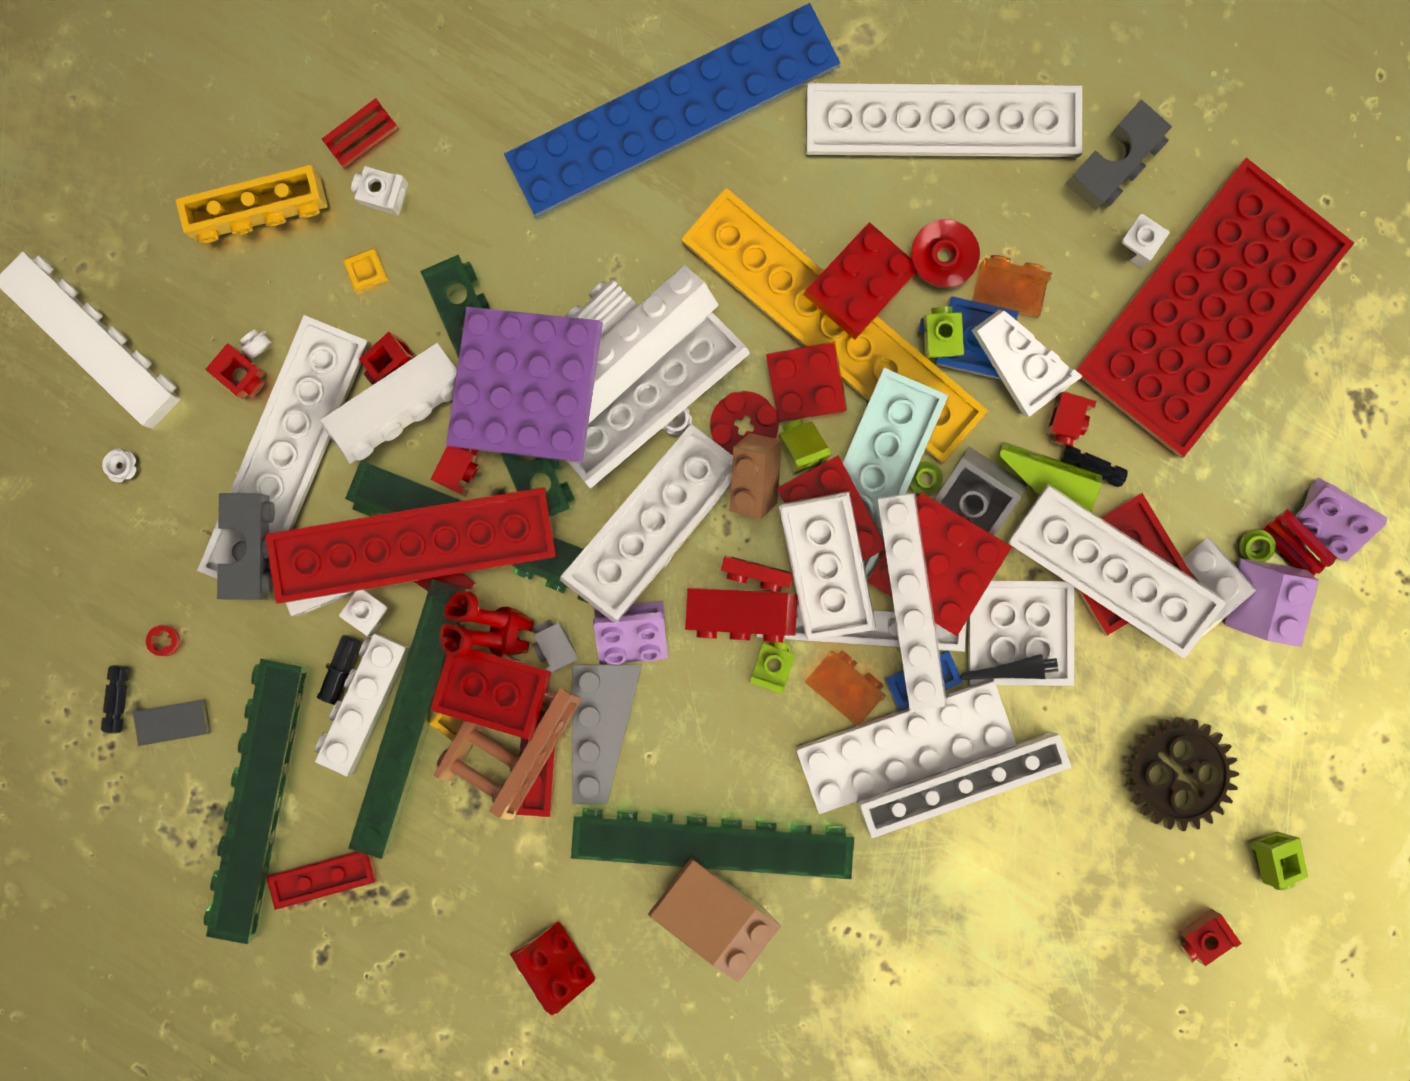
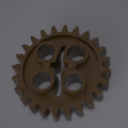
M1176 717L1174 727L1168 719H1162L1161 730L1153 724L1148 725L1151 735L1148 737L1145 734L1139 733L1138 737L1142 742L1141 746L1131 744L1129 746L1136 753L1135 758H1124L1125 762L1133 765L1132 770L1123 772L1124 776L1133 780L1132 783L1125 786V790L1136 791L1137 793L1130 800L1131 803L1135 805L1143 803L1139 813L1146 816L1153 812L1150 822L1156 825L1164 818V828L1169 830L1173 828L1175 822L1181 831H1186L1188 822H1190L1193 828L1198 830L1200 829L1201 818L1207 823L1212 824L1213 818L1211 813L1213 811L1221 815L1225 814L1220 806L1221 802L1231 804L1233 802L1226 795L1227 790H1238L1236 785L1230 783V778L1239 776V772L1230 770L1229 765L1234 764L1238 760L1235 757L1225 755L1231 749V744L1224 743L1219 745L1218 743L1222 739L1223 734L1215 732L1209 736L1211 725L1204 723L1198 729V720L1192 718L1188 721L1187 726L1182 717ZM1184 740L1187 745V752L1183 757L1176 758L1173 751L1174 746L1178 741ZM1162 751L1173 765L1183 768V774L1203 791V796H1199L1189 783L1177 779L1179 774L1170 765L1165 763L1158 756V753ZM1208 764L1211 767L1212 775L1208 781L1202 783L1199 779V771L1201 767ZM1160 765L1163 769V777L1159 782L1152 783L1149 777L1150 770L1154 766ZM1185 789L1188 794V801L1184 806L1177 807L1174 801L1175 795L1180 790Z

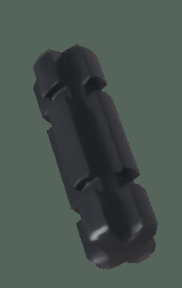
M1067 446L1061 455V462L1102 475V480L1107 479V483L1116 487L1122 486L1126 481L1127 469L1117 465L1113 467L1110 462L1087 452L1082 454L1078 448Z
M111 665L108 668L107 680H110V683L106 685L103 713H106V716L102 718V732L116 734L122 731L123 719L120 716L124 714L127 686H124V683L128 681L129 668L126 666Z

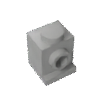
M551 619L532 628L537 641L532 644L533 649L541 663L547 660L549 667L544 670L554 673L580 659L561 622L553 625Z

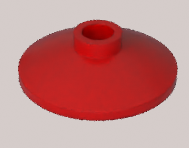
M940 219L928 223L917 233L911 248V259L916 272L924 281L936 287L951 288L966 282L974 274L980 260V247L975 235L967 226L955 220ZM938 252H947L949 260L946 262L940 261L937 255Z

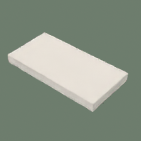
M846 491L780 504L779 509L806 640L812 641L876 630L850 492Z

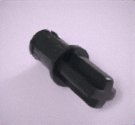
M349 635L341 636L331 663H327L325 666L328 671L317 695L318 699L329 704H336L361 645L360 640Z

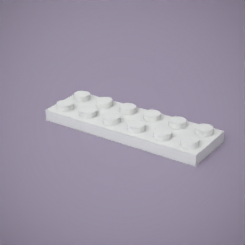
M713 312L709 313L588 424L583 463L567 462L591 489L750 354L747 347Z
M690 424L562 574L560 581L616 624L731 486L733 455Z
M1047 484L1008 540V544L1184 659L1227 603L1224 598L1050 484Z
M993 678L946 694L947 701L945 707L910 711V708H906L796 747L818 813L822 814L1017 746Z

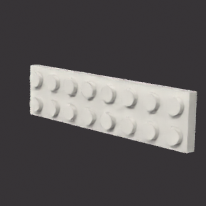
M807 83L806 155L1080 157L1082 155V86Z
M306 315L301 320L229 492L261 493L270 496L269 502L274 503L275 516L273 523H269V533L293 529L330 440V436L320 420L345 404L361 366L359 358L367 351L370 344L365 339ZM217 521L197 571L217 579L218 564H232L244 556L246 541L243 535L237 530L218 529ZM268 561V572H271L270 563Z

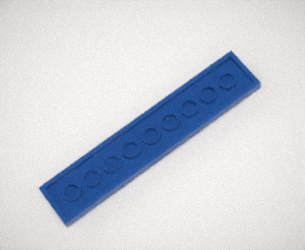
M808 3L504 153V156L536 218L839 68L841 63L813 7Z

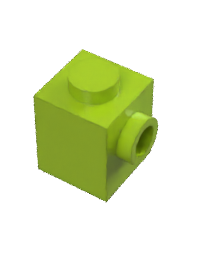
M950 306L931 308L932 314L923 316L925 358L964 355L962 312L953 313V308Z

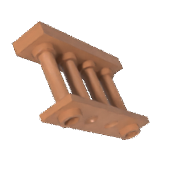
M506 654L502 655V658H506L521 663V661L515 657ZM559 688L558 692L553 694L546 690L543 700L546 713L540 723L536 724L532 740H528L529 742L523 753L518 755L481 733L484 726L464 721L449 749H446L440 755L437 761L438 768L433 776L441 780L453 781L454 777L458 775L492 797L493 805L489 812L500 819L513 820L583 698L562 688ZM473 744L510 767L511 773L505 784L498 785L463 763Z

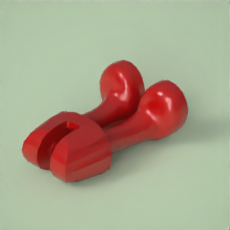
M459 591L451 596L444 609V616L447 619L458 622H474L491 627L490 631H480L448 623L443 624L439 633L442 649L447 655L456 658L463 657L469 652L472 645L488 647L491 653L497 656H502L503 654L514 656L528 652L530 642L521 640L517 637L518 631L522 630L532 632L534 625L532 618L511 607H500L496 611L479 608V601L472 592Z

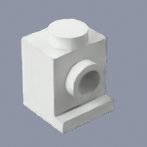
M364 166L362 174H355L351 185V192L356 194L354 199L359 205L399 216L408 182L402 175H394ZM374 182L382 184L378 192H371Z

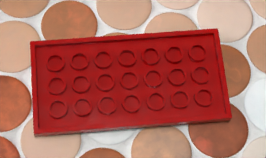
M1246 157L1076 368V371L1082 375L1081 379L1177 456L1183 458L1350 250L1354 242Z

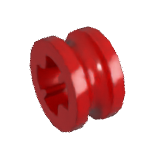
M159 625L153 627L148 632L145 643L147 649L152 654L167 657L173 655L178 650L180 637L174 628ZM164 631L169 633L167 638L172 639L170 646H164L161 651L157 648L160 644L155 643V637L162 636Z

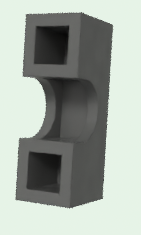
M1141 99L1111 133L1123 146V160H1107L1095 150L1066 184L1095 210L1103 203L1110 206L1123 192L1119 185L1126 178L1133 181L1146 167L1142 162L1146 155L1150 152L1155 156L1169 140L1165 137V134L1172 126Z
M219 493L218 529L237 530L246 541V551L244 556L235 563L218 564L217 599L268 600V593H271L273 590L271 572H268L269 557L265 534H269V523H273L275 516L274 503L269 502V495L261 493Z

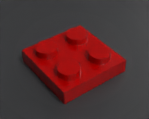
M836 341L766 354L778 422L847 410Z
M724 555L721 571L727 572L726 579L745 584L748 578L761 581L760 588L781 593L782 586L790 588L793 578L792 572Z

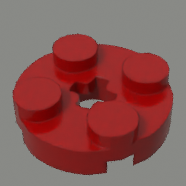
M750 391L728 394L715 406L710 419V431L713 441L731 455H733V447L749 433L776 439L779 429L777 412L766 398ZM744 416L750 418V424L754 426V430L752 432L746 431L744 435L738 434L739 427L734 425L735 421L743 420Z

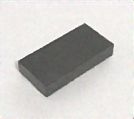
M205 699L133 712L138 746L210 733Z

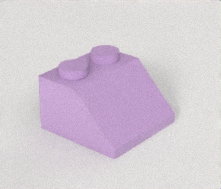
M1239 558L1238 570L1257 591L1225 617L1223 624L1266 641L1302 647L1319 580L1305 569Z

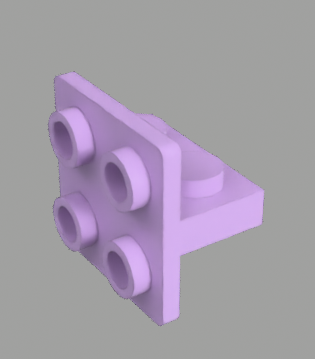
M1319 477L1310 485L1304 507L1295 515L1336 557L1343 561H1348L1387 522L1386 516Z
M663 601L633 603L616 624L594 607L595 618L593 619V626L600 664L619 665L625 662H653L658 659L668 658Z

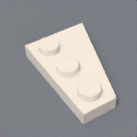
M998 310L972 329L973 334L1024 416H1031L1082 377L1075 369H1071L1062 362L1056 353L1048 350L1037 341L1031 332L1006 311Z

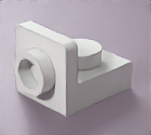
M1140 214L1122 239V244L1135 252L1130 262L1139 268L1145 266L1152 260L1170 232L1144 214Z
M360 590L354 593L339 614V617L366 636H373L382 626L379 620L386 612L387 606L365 590Z

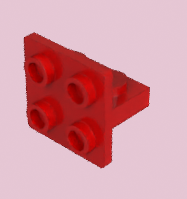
M560 922L553 924L538 937L522 944L509 953L518 970L534 992L537 1000L541 1003L546 1013L548 1012L551 1016L559 1013L595 981V976Z

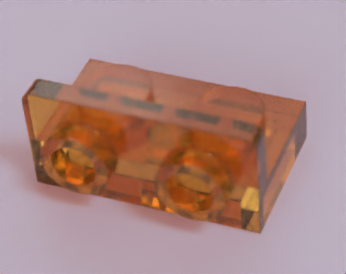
M991 255L990 259L984 258L979 265L972 301L1019 311V315L1038 319L1041 315L1047 283L1051 280L1052 273L1044 271V266L1036 263H1024V266L1011 264L1010 258L1000 255Z
M830 650L804 682L858 726L875 706L886 697L880 691L884 685L869 672L864 677L856 671L854 667L857 665V662L843 650L838 655Z

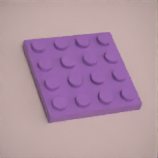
M466 307L446 445L456 448L583 463L603 323L592 319Z

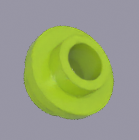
M919 462L909 486L918 495L921 492L927 496L932 495L942 486V471L932 462ZM928 472L931 474L932 482L929 485L921 483V473Z
M1262 529L1248 531L1241 538L1239 544L1240 553L1245 559L1260 562L1268 561L1273 556L1276 547L1274 538ZM1254 541H1262V547L1259 550H1251V545Z

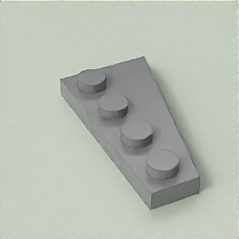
M572 665V692L583 698L572 716V804L608 803L642 665Z

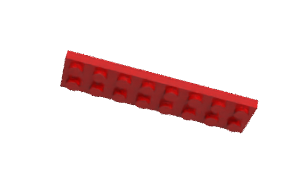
M545 487L265 534L276 604L557 557Z

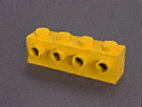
M312 165L175 199L183 232L194 241L202 244L217 241L219 235L230 232L233 235L249 233L253 230V226L266 224V226L281 225L286 222V218L299 215L301 218L312 217L320 213L319 209L328 207L320 174Z

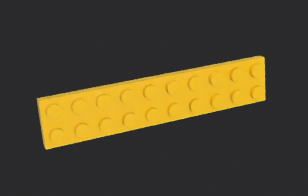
M727 188L720 193L682 237L681 242L804 347L836 341L842 379L868 402L883 368L947 394L948 398L925 448L941 464L949 458L988 412L984 406L930 360L925 358L923 354L878 316L856 340L847 334L803 295L806 289L824 270Z

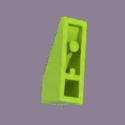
M802 419L790 422L783 426L785 432L778 435V439L782 440V449L792 475L826 462L832 455L828 445L812 421L806 424L803 423Z
M1006 442L1002 443L1000 456L1039 496L1047 484H1050L1092 512L1102 486V475Z

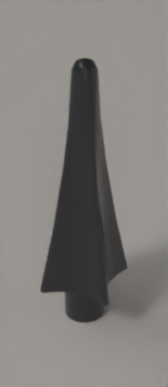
M1039 654L995 667L963 672L960 677L962 680L988 678L1046 679L1045 673L1058 672L1057 658L1043 659V655Z

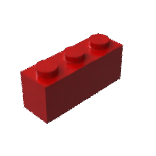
M687 588L685 630H697L696 637L717 639V632H730L729 639L750 641L751 634H763L764 642L784 643V636H796L798 596L792 593Z

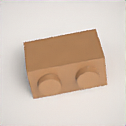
M749 433L733 447L730 512L762 519L777 504L778 491L776 488L779 487L782 440Z

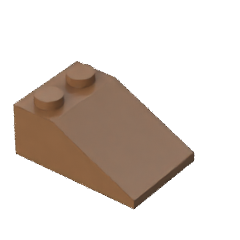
M693 858L688 860L648 913L653 920L707 962L737 982L740 981L781 927L764 907Z

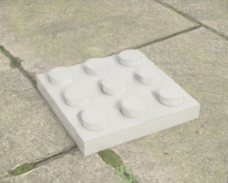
M991 581L968 618V671L995 667L1041 654L1043 659L1057 658L1058 672L1045 673L1046 679L993 678L996 685L1074 686V586L1066 581ZM992 678L968 680V684L975 685Z

